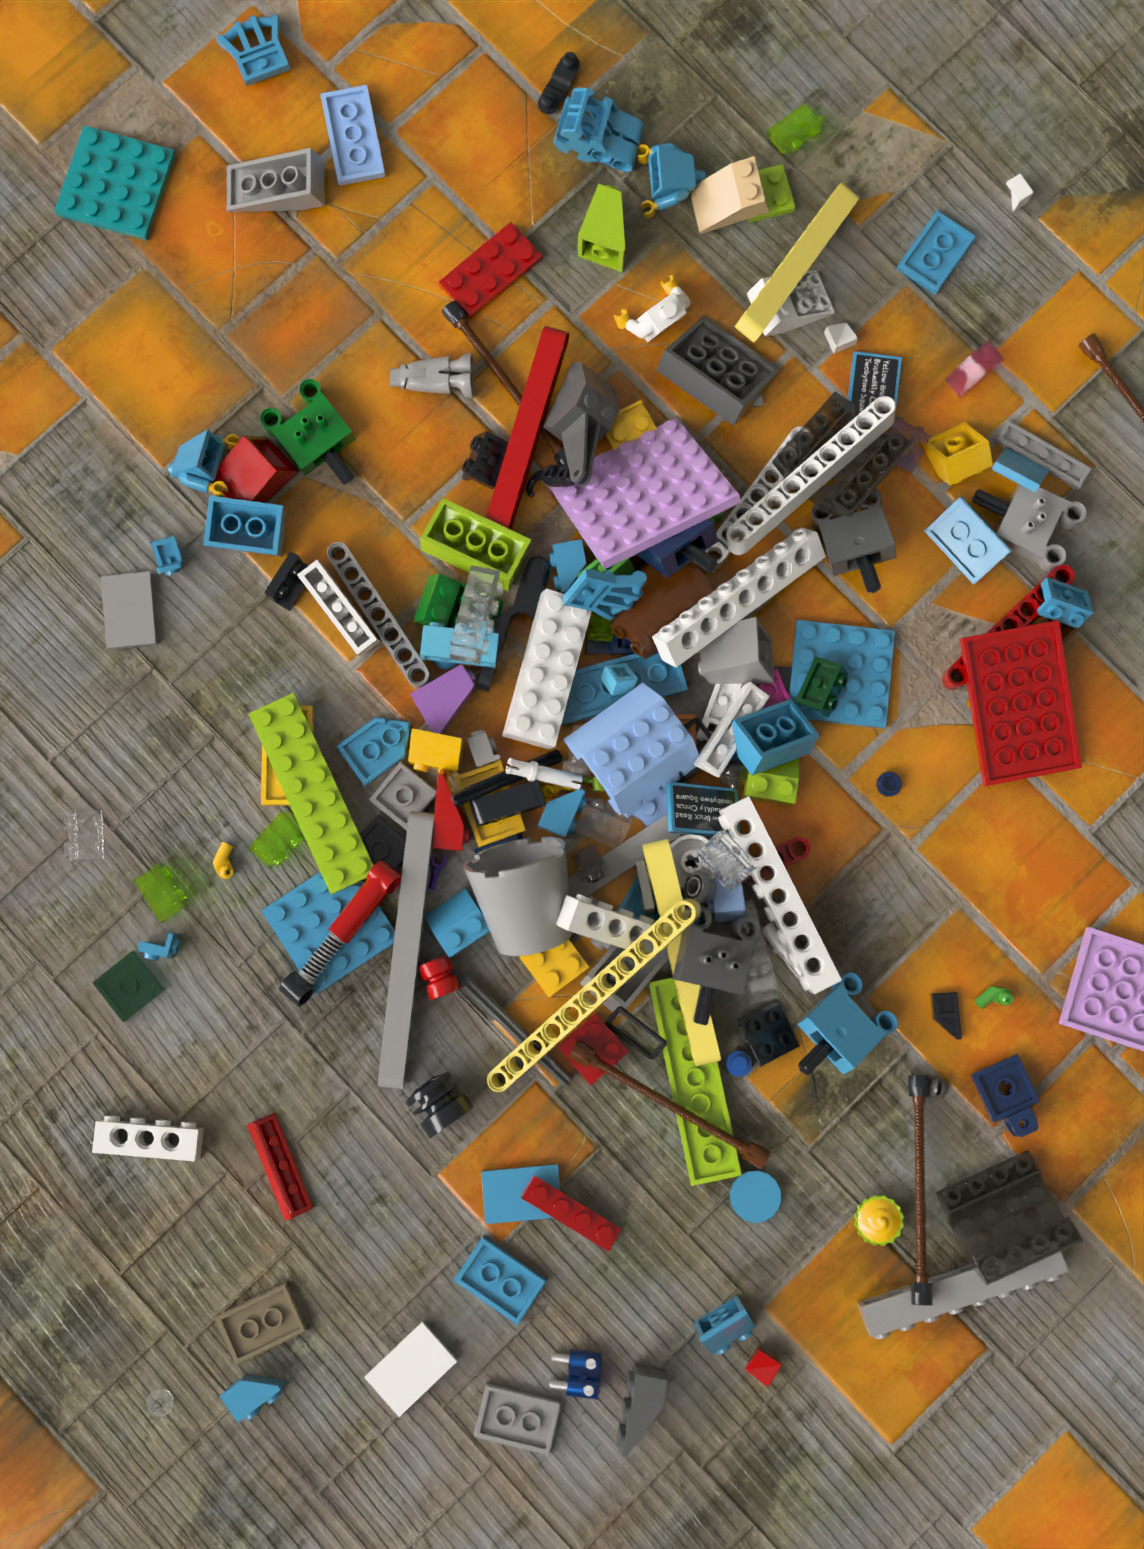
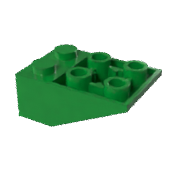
M440 573L429 575L413 622L428 626L431 622L442 623L446 628L463 625L473 631H479L480 628L494 629L504 601Z

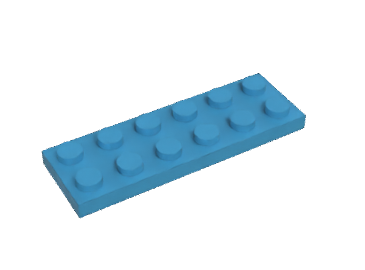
M659 653L646 660L641 655L631 654L577 669L561 726L593 718L627 694L614 696L610 694L601 681L605 666L626 662L638 678L635 688L644 683L661 697L665 698L688 691L681 664L678 667H674L663 661Z

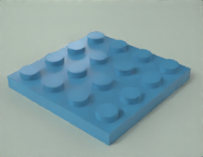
M803 620L796 621L789 697L807 720L879 729L886 728L895 631ZM815 656L841 664L848 672L847 685L844 689H841L837 707L834 711H831L829 717L823 716L820 711L799 705L795 701Z
M319 872L261 910L299 970L303 968V965H307L306 962H309L308 958H312V954L315 955L314 951L317 952V947L320 948V944L324 943L322 940L326 941L325 937H329L328 933L331 932L328 928L358 892L364 881L331 895L321 872ZM380 906L376 908L349 944H342L343 947L340 948V951H336L337 955L331 958L332 962H328L329 965H325L326 969H322L323 973L317 976V980L314 983L315 995H318L394 944L395 929Z

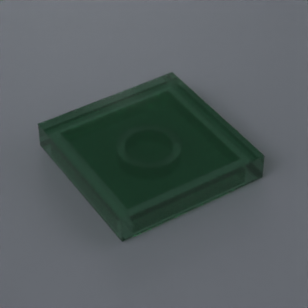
M131 951L93 982V985L122 1022L129 1020L165 990L135 951Z

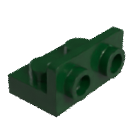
M815 656L795 701L799 705L820 711L823 716L829 717L831 711H834L837 707L841 689H844L847 685L848 672L841 664Z

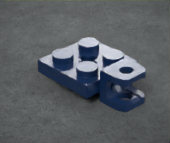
M1014 1054L970 1074L992 1122L1003 1119L1008 1131L1016 1137H1023L1038 1130L1037 1119L1032 1108L1029 1106L1040 1102L1018 1054ZM1001 1081L1011 1085V1088L1008 1089V1095L999 1092L998 1088ZM1021 1120H1023L1024 1126L1022 1128L1020 1127Z

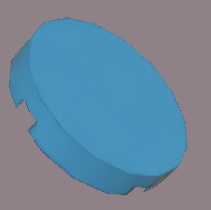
M748 1170L742 1173L741 1176L735 1179L729 1192L730 1203L735 1213L743 1220L752 1223L764 1222L772 1218L778 1211L781 1203V1190L776 1180L768 1173L760 1170Z

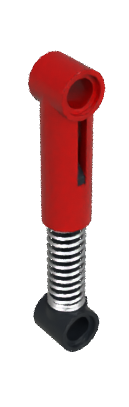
M383 860L377 862L368 872L365 883L328 928L331 933H328L329 937H325L326 941L322 940L324 943L320 944V948L317 947L318 951H314L315 955L312 954V958H308L309 962H306V966L303 965L299 972H291L282 981L279 991L298 1007L303 1006L314 994L315 980H317V976H320V973H323L322 969H326L325 965L328 966V962H332L331 958L337 955L336 951H340V948L343 947L342 944H349L384 898L395 891L401 882L402 875Z

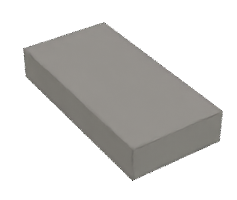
M636 861L635 869L645 916L654 915L655 904L646 861Z

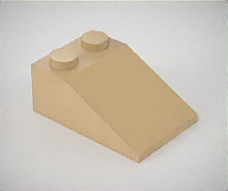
M755 156L729 164L697 183L690 193L700 234L769 213Z

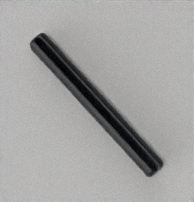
M555 749L531 759L527 763L534 761L540 766L549 768L560 763L563 758L560 751ZM505 770L458 790L450 797L454 806L458 807L526 777L506 774Z

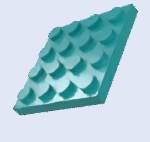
M84 125L54 212L59 217L147 241L176 153L169 148Z

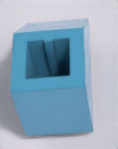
M582 539L553 544V552L549 553L551 568L556 567L558 575L553 577L556 591H561L562 594L569 590L578 579L577 575L586 568Z
M579 789L547 802L538 823V828L566 839L568 834L573 835L578 823L574 818L577 811H583L588 800L584 797L585 791Z
M244 1375L219 1397L237 1423L243 1418L249 1421L260 1412L258 1408L264 1402L271 1404L282 1395L280 1390L285 1383L280 1379Z

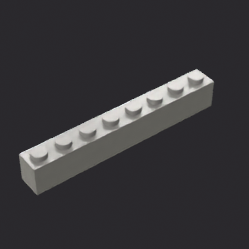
M1048 1238L928 1278V1283H932L933 1306L911 1305V1284L859 1301L857 1305L868 1335L871 1338L882 1339L890 1336V1331L899 1328L900 1331H906L914 1328V1323L923 1320L925 1323L938 1320L941 1314L947 1312L949 1314H957L964 1311L965 1306L971 1304L981 1306L988 1303L989 1298L998 1296V1298L1008 1297L1013 1294V1290L1019 1288L1028 1290L1036 1287L1037 1282L1058 1280L1062 1278L1061 1274L1068 1272L1058 1241Z

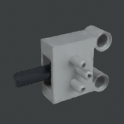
M1020 484L1016 486L1009 503L980 489L975 492L972 498L974 504L1002 516L995 532L1012 549V552L1037 563L1046 572H1051L1066 560V551L1062 546L1057 544L1046 546L1057 521L1064 529H1073L1085 519L1087 514L1085 506L1080 502H1070L1040 487L1036 492H1033ZM1068 511L1076 515V520L1068 516ZM1047 554L1054 555L1056 563L1049 561Z

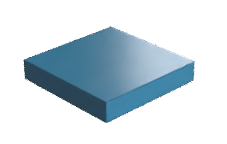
M1005 447L992 467L995 472L1033 492L1037 491L1049 469Z

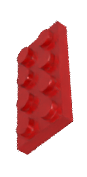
M510 222L439 281V286L453 301L456 300L460 304L464 313L471 320L542 260V255L516 226Z

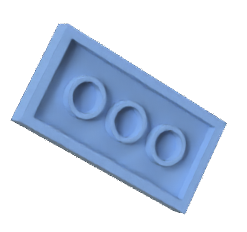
M367 85L321 93L339 186L386 177Z

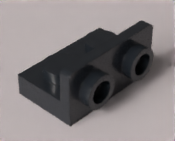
M487 431L476 435L470 444L471 454L462 466V471L464 472L462 479L465 481L471 479L490 489H495L509 442Z
M290 551L264 592L269 600L288 611L292 610L306 587L297 574L308 567L292 551Z

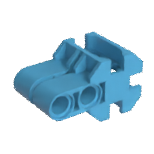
M575 88L572 91V97L568 96L565 100L553 142L554 145L563 153H567L570 149L580 153L577 159L584 162L599 161L623 172L632 171L645 127L644 122L618 110V106L611 98L605 97L600 101L592 97L595 91L589 88Z

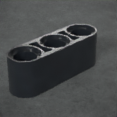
M539 780L521 784L469 802L476 826L490 824L546 805Z

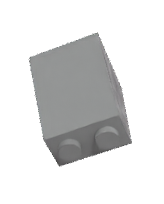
M757 617L740 620L699 650L701 654V661L698 662L699 673L710 684L775 683L772 638Z

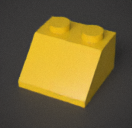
M965 422L922 442V446L937 475L949 486L993 466L989 441Z
M412 728L408 762L410 765H414L413 769L417 771L428 772V769L438 770L439 773L440 769H446L448 777H452L453 773L459 775L465 744L462 738Z

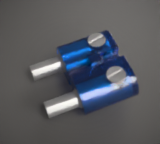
M571 1349L570 1354L553 1352L552 1362L569 1364V1376L567 1381L550 1379L549 1388L566 1390L567 1396L598 1400L603 1354L601 1352Z

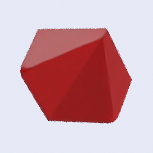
M757 1346L744 1370L769 1387L782 1364L778 1359Z

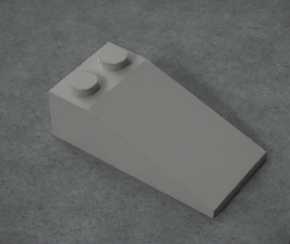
M312 148L227 166L228 212L290 211L325 206V161Z
M613 945L580 984L585 987L625 949ZM665 947L606 1000L603 1005L612 1012L619 1006L626 1010L668 960L667 948ZM626 956V966L634 969L635 961L633 958ZM608 973L606 977L607 982L615 986V976ZM589 990V992L595 998H597V994L594 991Z

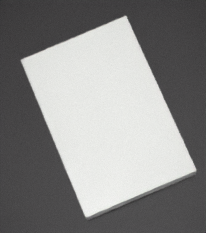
M422 1321L370 1370L364 1378L400 1417L457 1362V1359Z

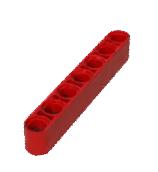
M1059 565L1046 576L1057 580L1056 574H1061L1064 577V583L1068 585L1072 584L1075 578L1073 569L1068 565ZM1043 580L986 633L1005 630L1003 627L1004 623H1009L1012 628L1027 626L1038 616L1037 609L1045 601L1038 593L1039 590H1042L1041 583ZM1021 606L1029 609L1030 616H1025L1021 612ZM962 656L942 675V683L949 690H957L966 683ZM951 672L959 674L961 679L959 683L951 679Z

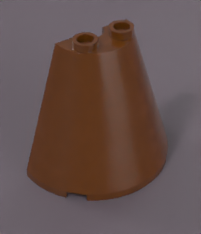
M643 561L639 571L644 572L647 576L646 584L642 586L643 595L639 600L634 601L631 609L618 613L609 625L618 638H627L631 642V650L635 654L641 655L645 660L659 653L652 636L658 633L663 626L669 625L677 619L681 613L695 606L700 599L707 597L715 591L708 578L692 562H689L666 578L647 562Z

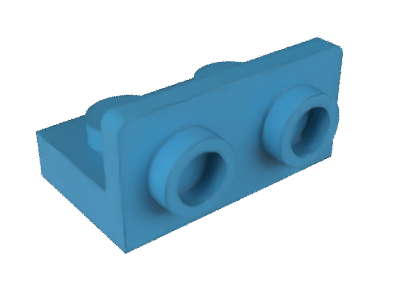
M1046 577L1041 583L1045 601L1037 609L1038 615L1052 620H1059L1063 624L1079 628L1094 613L1088 591Z

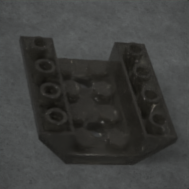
M834 392L772 461L784 478L790 475L856 417L854 414V403L837 392ZM895 430L889 436L883 433L831 478L834 480L832 485H823L808 499L831 515L852 516L913 447L914 442ZM833 458L826 459V461L834 460ZM809 474V475H807V476H808V477H814V476H816V475H815V474Z
M1029 1150L936 1192L953 1234L974 1272L986 1285L1083 1242L1070 1217L1064 1218L1044 1185L1042 1171ZM1029 1209H1033L1039 1213V1217L1035 1220H1029L1024 1216V1213ZM985 1230L989 1231L993 1237L985 1242L981 1241L977 1235Z

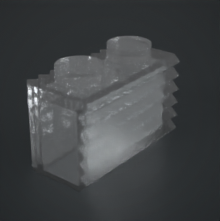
M724 829L716 833L697 853V857H700L702 865L710 869L718 877L719 883L731 892L742 885L759 867Z

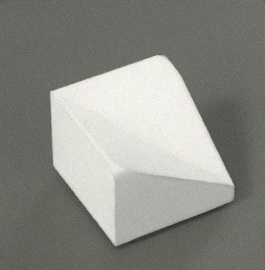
M1021 174L1016 175L1006 183L1011 190L1012 209L1016 211L1028 203L1034 191Z
M847 323L827 326L824 331L833 354L856 345L858 341L856 334Z

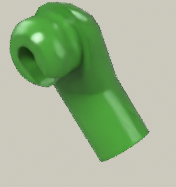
M990 986L975 998L974 1002L983 1010L991 1002L1010 1005L1014 1000V996L1007 988Z

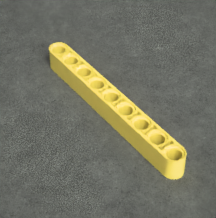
M841 182L734 326L753 343L765 330L860 197Z
M668 839L642 844L659 919L676 903L683 900ZM683 905L682 908H681L682 914H683V912H684V910H685V906H684V905ZM664 922L662 926L664 933L672 935V925ZM682 933L666 947L673 974ZM674 980L695 1066L721 1061L711 1015L707 1025L693 1022L700 985Z

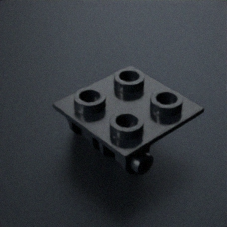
M778 1000L749 1015L740 1017L738 1020L740 1023L738 1025L742 1027L746 1036L745 1041L748 1040V1047H751L756 1058L754 1060L758 1062L760 1067L800 1047Z

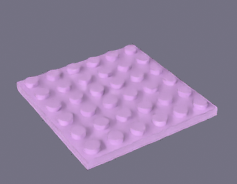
M677 418L656 427L657 429L654 431L644 432L640 438L632 442H624L619 448L611 449L595 457L592 466V477L585 487H580L576 483L568 487L549 486L604 570L741 503L737 491Z

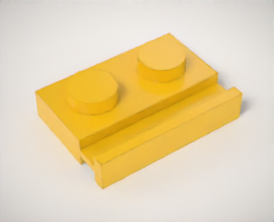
M639 400L619 410L611 430L605 435L611 449L615 450L624 442H632L640 438L646 431L657 429L647 409H645L643 401Z

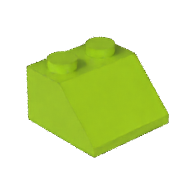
M799 758L753 776L747 770L742 799L749 796L753 801L792 807L796 802L798 789Z

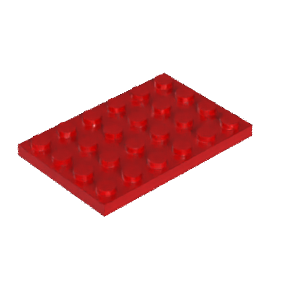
M1059 620L959 638L983 786L1082 768Z

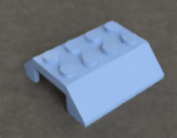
M644 683L638 685L563 739L577 760L582 758L607 791L611 797L608 802L615 812L621 815L624 814L627 818L641 808L640 801L646 805L661 793L660 786L663 790H666L667 783L677 782L680 779L679 772L685 776L697 766L694 765V762L699 756L693 738L663 697Z

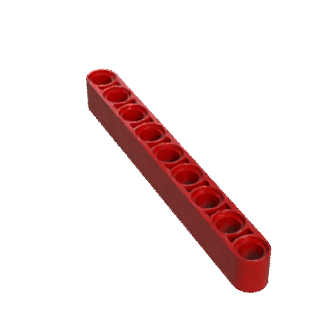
M548 326L543 328L486 516L487 519L512 530L569 342V332Z

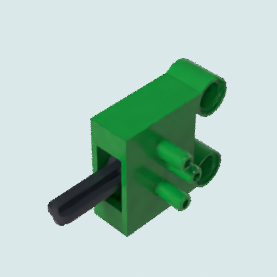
M306 379L300 384L299 393L306 407L286 422H284L280 412L275 408H266L261 412L260 422L265 432L278 441L304 476L326 462L342 484H348L354 479V474L337 452L354 441L355 437L348 425L326 399L316 380ZM311 390L317 391L316 395L313 397L306 396V394ZM274 418L278 419V422L275 425H267L269 420Z

